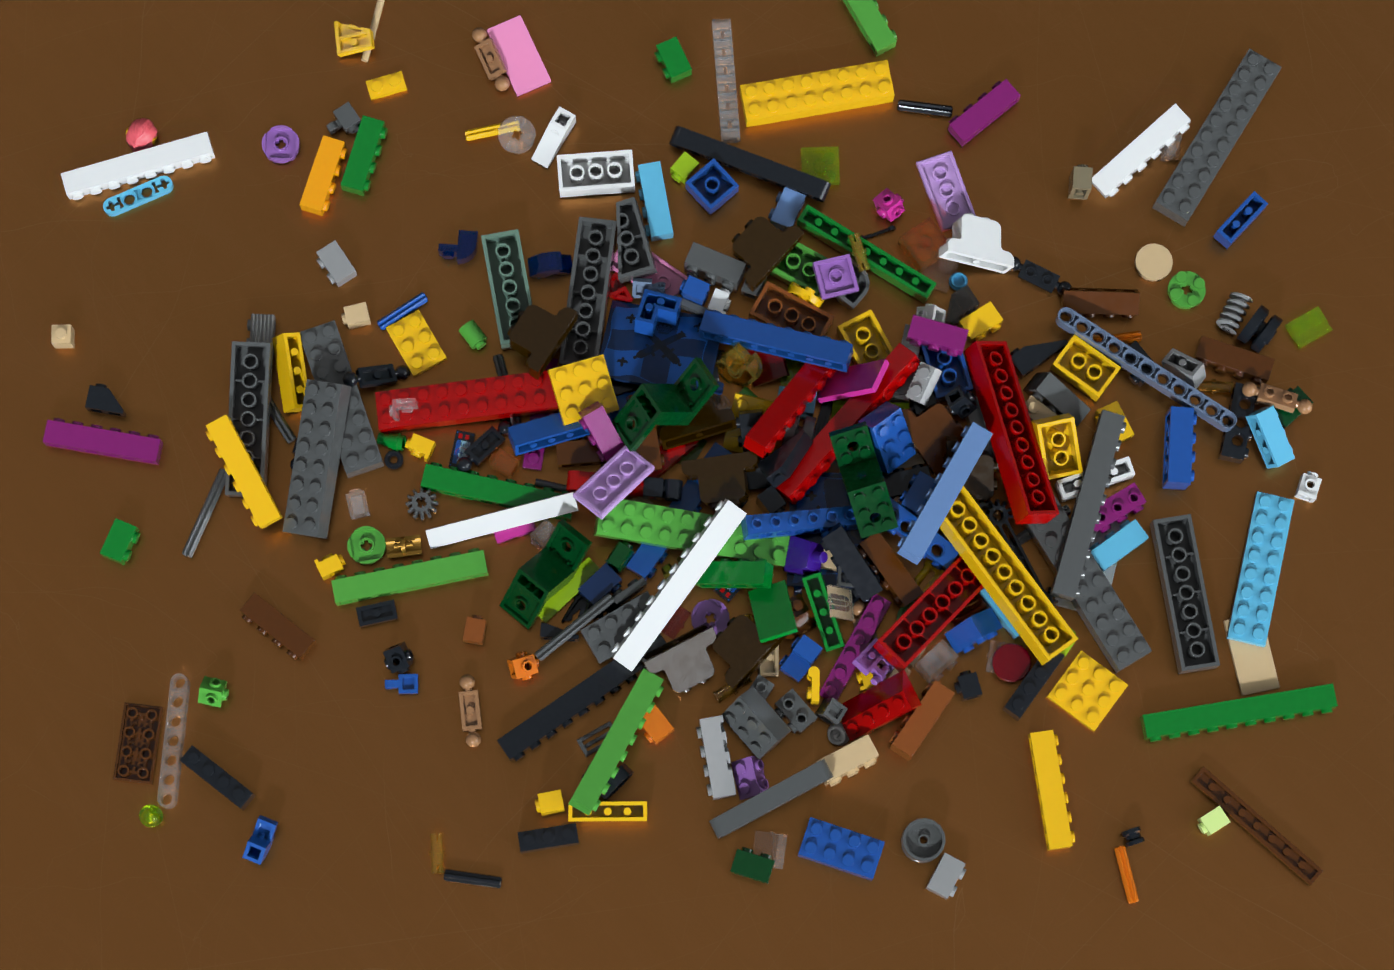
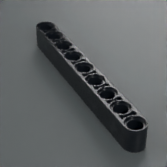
M680 126L675 127L669 142L671 146L710 161L714 158L723 166L782 188L787 187L820 202H825L831 184L825 180Z

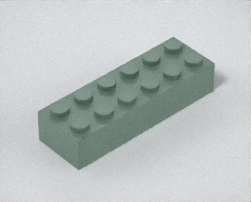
M518 229L481 235L502 350L511 349L509 335H507L508 330L517 323L519 313L522 310L525 311L529 305H532Z

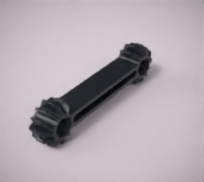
M996 499L994 503L988 501L989 507H982L986 511L985 515L1052 604L1058 603V600H1053L1055 596L1050 595L1051 587H1047L1044 590L1008 521V518H1013V514H1008L1011 511V507L1005 508L1007 505L1006 501H1003L1000 505L999 499ZM995 510L1001 513V518L999 521H996L993 518V513ZM1002 525L1004 526V528H1005V530H1006V532H1007L1009 538L1011 539V541H1012V543H1013V545H1014V548H1012V546H1011V544H1010V542H1009V540H1008V538H1007V536H1006V534H1005V532H1004V530H1003V528H1002Z

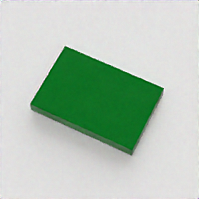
M785 580L773 583L771 588H757L748 591L761 643L798 632Z

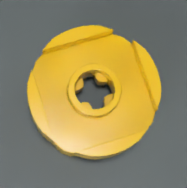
M791 282L787 289L788 292L819 309L824 302L820 297L814 295L815 291L810 287L806 286L804 289L797 283Z

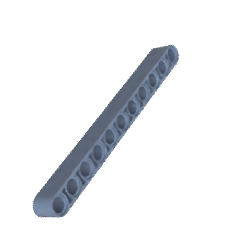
M1064 307L1059 310L1056 316V324L1069 334H1075L1107 358L1181 406L1194 408V414H1197L1198 417L1220 431L1229 432L1236 425L1237 417L1230 410L1071 308ZM1066 314L1070 320L1063 321L1060 315ZM1077 325L1085 326L1086 331H1079ZM1093 335H1099L1102 341H1094ZM1110 345L1116 346L1117 349H1118V352H1116V353L1111 352V351L1109 350V346H1110ZM1125 356H1132L1134 362H1127ZM1147 366L1150 369V373H1144L1141 367ZM1157 377H1164L1166 379V383H1159ZM1174 387H1180L1183 393L1176 394ZM1191 397L1197 398L1198 401H1199V404H1197V405L1192 404V403L1190 402V398H1191ZM1206 408H1213L1215 415H1209ZM1228 418L1231 421V425H1225L1222 419Z

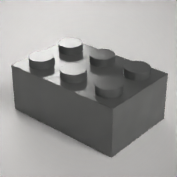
M693 242L684 262V272L687 273V276L698 277L709 283L710 286L717 285L729 290L731 293H737L746 269V263Z
M754 686L740 695L722 714L723 719L758 759H761L791 731Z

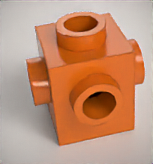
M522 651L516 653V657L507 659L512 679L522 678V680H528L533 678V674L539 673V661L534 654Z

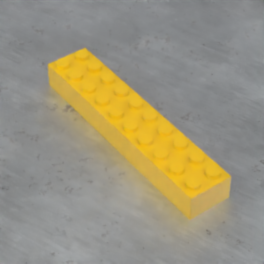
M963 486L940 529L1043 666L1071 646L1078 638Z

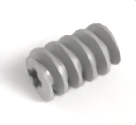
M1232 292L1216 324L1226 333L1236 335L1237 332L1233 328H1240V325L1236 322H1243L1240 315H1247L1243 309H1250L1247 302L1253 303V300L1245 294Z

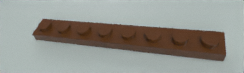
M1204 766L1192 778L1190 782L1217 806H1220L1225 813L1309 886L1323 872L1319 866Z

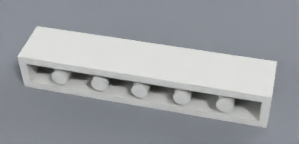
M1175 103L1092 177L1094 187L1105 199L1108 196L1113 197L1119 191L1118 187L1124 183L1126 185L1133 179L1132 175L1137 170L1141 172L1148 165L1146 162L1152 158L1154 160L1162 153L1161 149L1165 145L1169 147L1176 140L1174 137L1177 134L1185 133L1190 128L1191 119Z

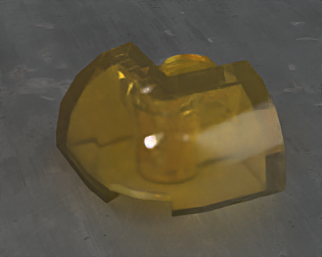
M739 342L727 349L715 362L718 374L728 384L741 385L742 388L757 380L762 372V362L758 354L754 352L751 355Z

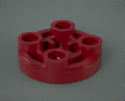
M1014 643L999 647L992 658V669L998 679L1009 683L1022 680L1028 674L1031 667V658L1027 650Z

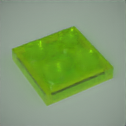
M839 147L801 148V172L825 180L831 185H840Z

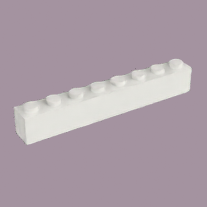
M203 132L61 173V177L68 198L79 200L84 195H96L101 193L102 190L108 188L111 190L117 189L120 185L126 183L135 184L140 179H152L157 174H169L181 167L186 169L192 167L195 163H208L215 158L208 133Z

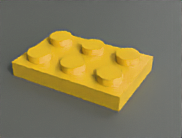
M419 310L386 327L388 334L413 377L447 360L446 355Z

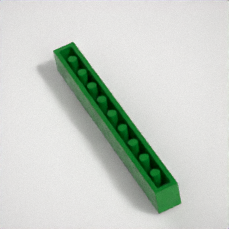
M1332 683L1144 714L1140 717L1144 740L1150 739V742L1161 741V737L1169 736V739L1181 737L1180 734L1183 733L1193 736L1200 734L1199 731L1207 730V733L1219 731L1218 728L1226 727V730L1238 728V724L1245 723V726L1257 725L1256 721L1264 720V723H1271L1276 721L1275 718L1283 717V720L1294 719V715L1302 714V717L1314 715L1313 712L1321 711V714L1333 712L1332 709L1338 705Z

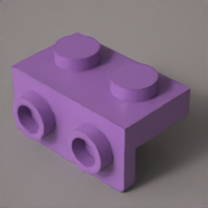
M750 756L731 762L740 800L754 797L769 788L763 770L764 763L761 759H758L756 756Z

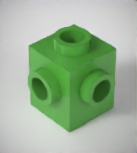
M204 676L199 687L198 703L221 708L223 701H227L229 696V689H226L227 681Z

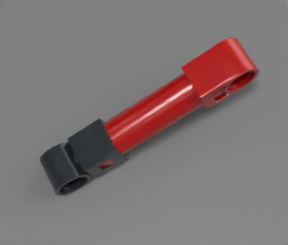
M568 471L566 491L575 492L596 472ZM646 477L628 495L640 496L643 499H663L678 502L682 499L683 481Z

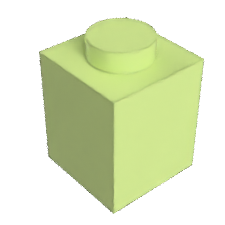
M1220 806L1197 819L1200 831L1203 834L1206 833L1207 836L1230 823V820Z

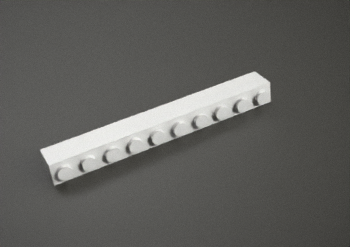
M728 499L721 500L717 504L713 517L709 516L704 522L703 526L705 528L701 533L697 532L692 539L694 543L690 548H685L680 555L682 559L678 565L675 563L671 567L667 580L663 579L658 585L657 589L659 591L655 596L651 595L646 602L647 607L643 612L640 611L634 618L636 622L632 628L629 626L622 635L624 639L621 643L617 642L612 648L611 652L613 654L611 657L631 672L746 516V512Z

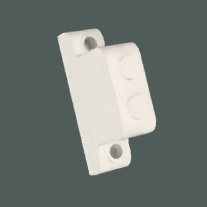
M972 213L963 214L952 225V238H948L946 243L939 248V258L1003 274L1014 267L1013 255L1001 248L1000 224L988 217H978Z

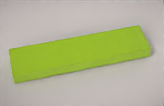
M589 557L580 564L570 582L546 601L539 614L544 623H548L578 595V588L600 569Z

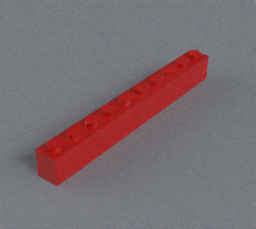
M901 343L893 349L885 358L889 362V366L877 391L851 397L812 440L813 444L791 477L775 488L779 494L794 505L804 497L806 491L816 484L818 478L829 469L831 463L836 459L829 432L858 424V421L884 402L889 401L896 390L903 386L906 379L918 369L920 360L914 352Z

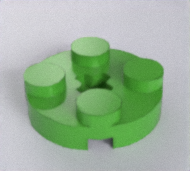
M1179 271L1171 278L1167 286V294L1171 302L1180 309H1191L1199 305L1206 293L1204 279L1191 271ZM1189 286L1191 292H1188L1187 295L1184 294V290L1181 289L1182 287Z
M362 526L357 528L349 537L347 549L356 563L372 565L384 557L386 541L383 534L371 526ZM364 541L372 544L368 551L365 548H361V545L365 543Z

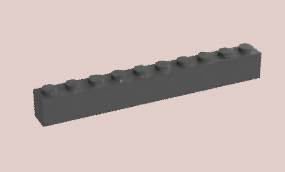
M1102 410L1099 414L1050 591L1052 596L1069 601L1079 597L1081 586H1079L1080 578L1084 579L1086 568L1084 567L1085 560H1089L1092 551L1089 549L1090 542H1094L1097 531H1094L1095 524L1100 522L1102 513H1099L1100 506H1104L1107 496L1104 494L1105 487L1109 488L1112 478L1109 476L1110 469H1114L1117 460L1114 458L1115 451L1118 452L1122 441L1119 440L1120 433L1123 434L1126 428L1125 416L1107 410Z

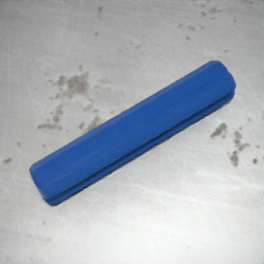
M421 292L377 321L378 326L381 330H385L386 327L428 302L427 296Z

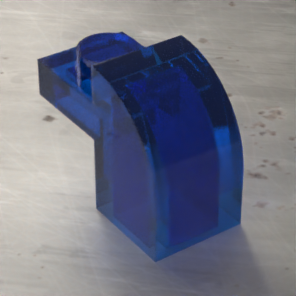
M459 230L458 245L439 244V256L445 259L457 257L458 264L469 262L475 257L478 250V231Z
M559 251L534 255L528 258L530 277L546 278L553 274L571 275L572 257L571 255L561 254Z

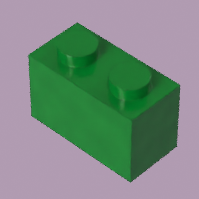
M677 36L656 45L654 55L657 62L662 63L664 77L666 79L669 78L671 84L692 75V68Z
M115 518L100 554L105 558L124 565L125 561L128 562L131 558V548L133 544L138 542L140 530L134 525Z

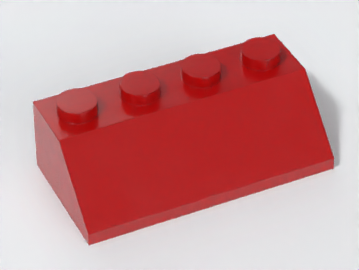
M905 670L842 703L848 708L842 718V725L850 741H853L921 706L922 704Z

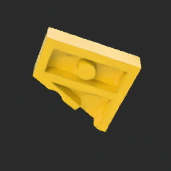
M334 21L336 48L339 57L375 49L373 31L371 29L359 28L356 25H346Z

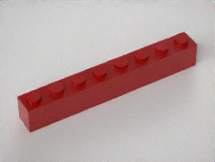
M805 363L747 433L743 447L761 458L767 452L770 454L776 445V441L782 440L786 433L785 430L794 425L797 415L801 416L803 414L806 404L814 400L816 392L824 388L827 378H832L836 370Z

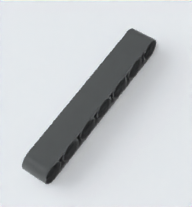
M825 759L820 760L713 818L709 822L717 838H722L834 776Z

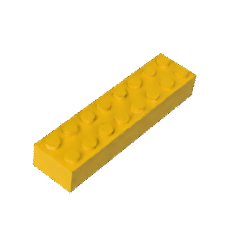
M888 60L740 85L739 91L746 128L893 102L895 96Z

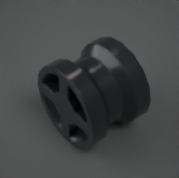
M1140 826L1121 832L1122 836L1126 839V847L1145 841L1144 837L1140 834Z

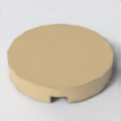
M1156 243L1147 244L1142 247L1135 258L1138 274L1149 281L1165 278L1173 265L1172 255L1169 250L1163 245Z

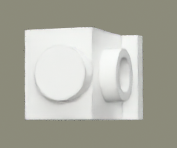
M715 288L707 309L709 311L717 310L722 314H726L724 310L728 311L732 301L729 299L731 292L725 288Z
M1308 471L1307 474L1303 473L1294 497L1313 503L1317 498L1322 479L1318 478L1317 473ZM1307 482L1312 483L1313 488H1309Z

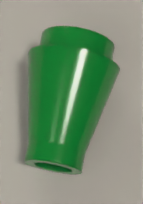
M379 433L377 444L397 452L399 450L403 451L405 449L406 436L402 435V433Z

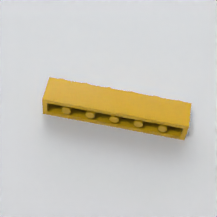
M224 415L207 424L208 430L205 433L210 441L214 440L217 446L214 448L219 458L223 457L226 463L223 465L228 475L232 474L235 480L232 482L237 492L241 491L244 497L241 499L246 509L250 508L253 514L250 517L254 525H259L263 529L282 519L283 517L230 417Z
M1053 730L1030 733L1028 739L1047 851L1072 847V842H1075L1074 831H1070L1069 823H1072L1071 813L1066 809L1068 795L1067 792L1063 791L1062 784H1065L1064 773H1060L1059 765H1062L1060 753L1057 754L1056 746L1059 745L1058 736L1054 734Z

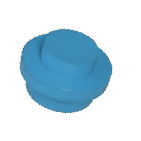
M955 272L949 278V285L955 291L964 290L968 284L966 275L961 272Z

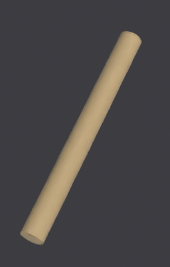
M377 0L370 25L374 39L385 0ZM371 50L363 51L361 61H369Z

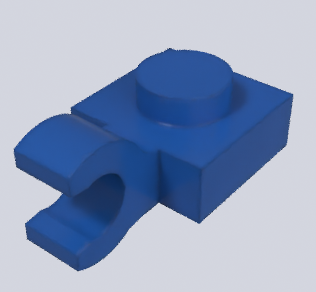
M398 674V680H385V689L398 688L399 694H418V674Z

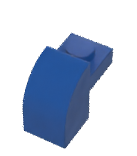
M262 815L258 817L253 834L247 842L242 858L259 865L262 864L275 838L277 821Z

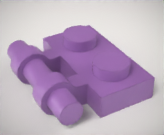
M877 638L852 662L865 676L869 672L873 674V678L870 680L873 685L881 683L886 678V674L895 669L872 647L878 641ZM879 662L882 664L881 669L877 666Z

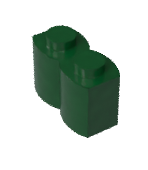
M618 541L605 562L617 574L621 575L633 557V546L626 541L622 543Z

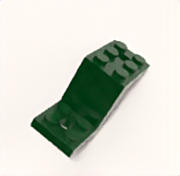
M695 357L674 384L642 383L614 418L612 424L629 451H636L656 425H689L718 389L719 384L702 359Z
M866 421L829 432L861 539L897 528L898 524L886 482L874 451ZM850 442H857L856 446L848 447ZM879 513L878 517L870 518L871 514Z
M564 519L560 520L545 548L518 569L499 606L529 630L534 625L546 601L567 585L574 577L592 542Z

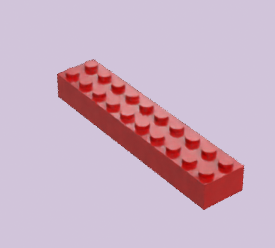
M975 341L964 351V355L986 428L993 433L990 441L1015 524H1047L1059 514V510L1007 341Z
M544 370L539 380L532 377L528 372L375 392L378 428L381 433L559 411L547 370Z

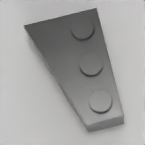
M1051 372L1036 373L1023 389L1028 395L1034 396L1055 414L1069 413L1074 416L1076 427L1091 410Z

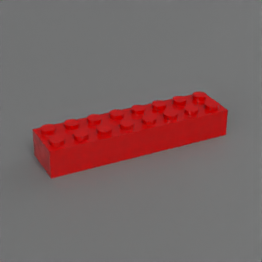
M961 556L872 646L898 672L904 670L984 588Z

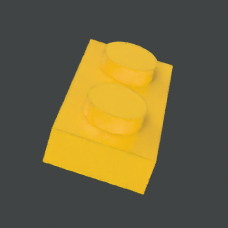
M402 71L365 81L371 101L407 90Z

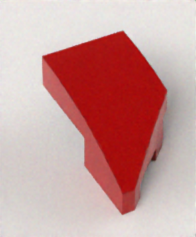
M618 273L612 274L609 298L632 302L633 298L627 287L618 280Z

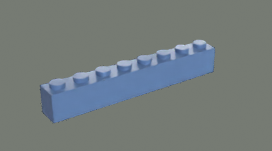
M972 422L970 427L965 426L960 435L963 439L961 442H956L951 450L954 452L952 458L948 457L942 466L945 468L943 474L939 472L934 480L935 488H930L925 496L927 502L925 505L921 504L915 513L918 515L916 521L912 520L906 529L909 531L907 537L902 536L897 545L900 549L897 554L916 565L919 564L993 435L992 432Z

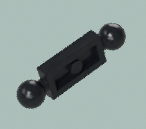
M1013 256L1014 267L1010 271L1019 270L1018 277L1050 293L1055 288L1062 295V288L1067 290L1072 288L1071 284L1067 281L1058 282L1059 275L1029 260L1022 264L1018 257Z
M393 364L357 368L356 374L354 372L345 373L343 383L353 387L359 382L360 388L396 384L397 378L399 380H406L410 376V370L405 365H400L394 370Z
M508 420L501 421L498 425V430L493 426L490 427L465 450L464 453L467 457L458 459L457 468L462 472H467L471 469L472 462L477 466L505 442L506 439L502 435H508V427L512 426L511 422Z

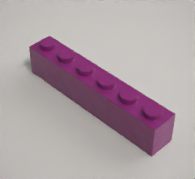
M60 418L47 420L43 443L46 446L159 465L163 442L157 435L148 434L147 437L140 436L138 432L129 431V433H123L117 428L105 430L99 425L91 424V427L83 426L84 423L72 421V424L65 423V420Z

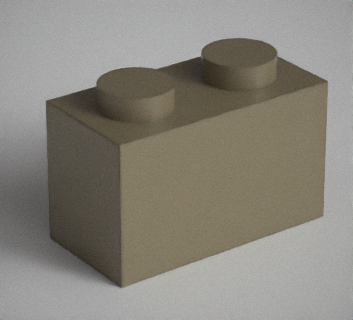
M1085 164L1073 167L1069 176V199L1087 200L1092 189L1093 168Z

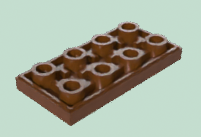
M124 703L113 780L153 785L164 707Z

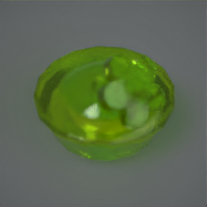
M146 805L140 810L139 819L143 825L155 827L162 822L163 813L155 805Z

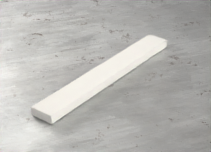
M574 491L427 529L425 531L430 549L579 511L577 500L573 498Z

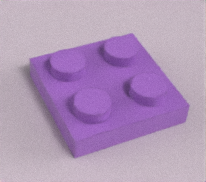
M850 254L812 263L821 300L859 291Z

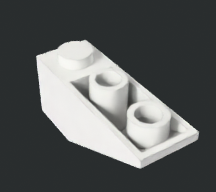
M559 106L549 122L531 160L548 169L574 127L576 115Z

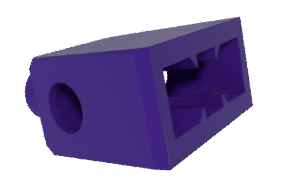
M790 536L784 571L795 575L817 573L820 571L821 563L827 561L828 555L824 552L821 544Z

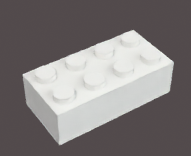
M632 150L557 155L560 198L635 192Z

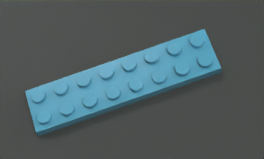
M1259 491L1255 494L1226 639L1260 647L1266 646L1295 501L1293 499Z

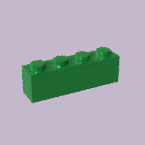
M362 116L341 181L343 191L364 196L365 191H369L371 185L369 178L371 173H375L377 166L375 160L382 151V145L380 144L382 139L386 138L388 132L385 121Z
M721 558L720 561L713 560L695 585L700 588H771L774 566L763 558H756L755 561L745 558H739L738 561Z
M822 571L802 577L826 652L845 646L846 643L838 619L830 616V609L834 610L833 605L829 607L832 601L828 598V589Z

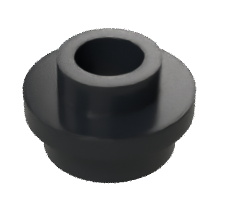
M395 450L389 451L384 457L385 465L390 469L400 468L404 461L402 454ZM396 457L398 460L396 463H391V458Z

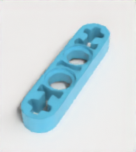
M159 176L106 199L103 203V209L109 216L120 215L169 194L173 190V182L168 176ZM163 181L168 183L166 189L160 187ZM154 184L156 185V187H159V188H157L158 191H159V192H157V193H156L155 188L153 187ZM151 188L152 194L149 197H144L142 195L143 189ZM126 196H134V202L126 204L124 201ZM119 199L121 200V203L124 206L122 208L120 206V203L118 202ZM113 203V205H117V206L114 207V208H115L114 211H111V209H108V208H110V205H109V204Z

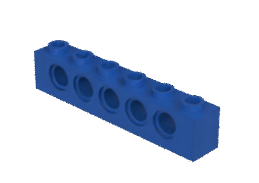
M890 497L898 527L887 532L893 536L897 534L900 538L902 536L907 537L909 532L901 530V523L906 522L910 524L912 520L916 521L917 517ZM879 513L871 514L870 518L878 517ZM936 533L923 559L927 557L932 561V566L938 570L943 569L945 571L959 553L948 540ZM932 546L940 548V555L936 556L932 553Z
M852 506L746 515L741 521L743 540L824 533L839 522L845 531L858 528Z

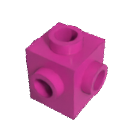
M888 188L884 189L873 199L877 213L883 219L887 218L890 222L898 218L905 211L902 197L897 193L894 194Z

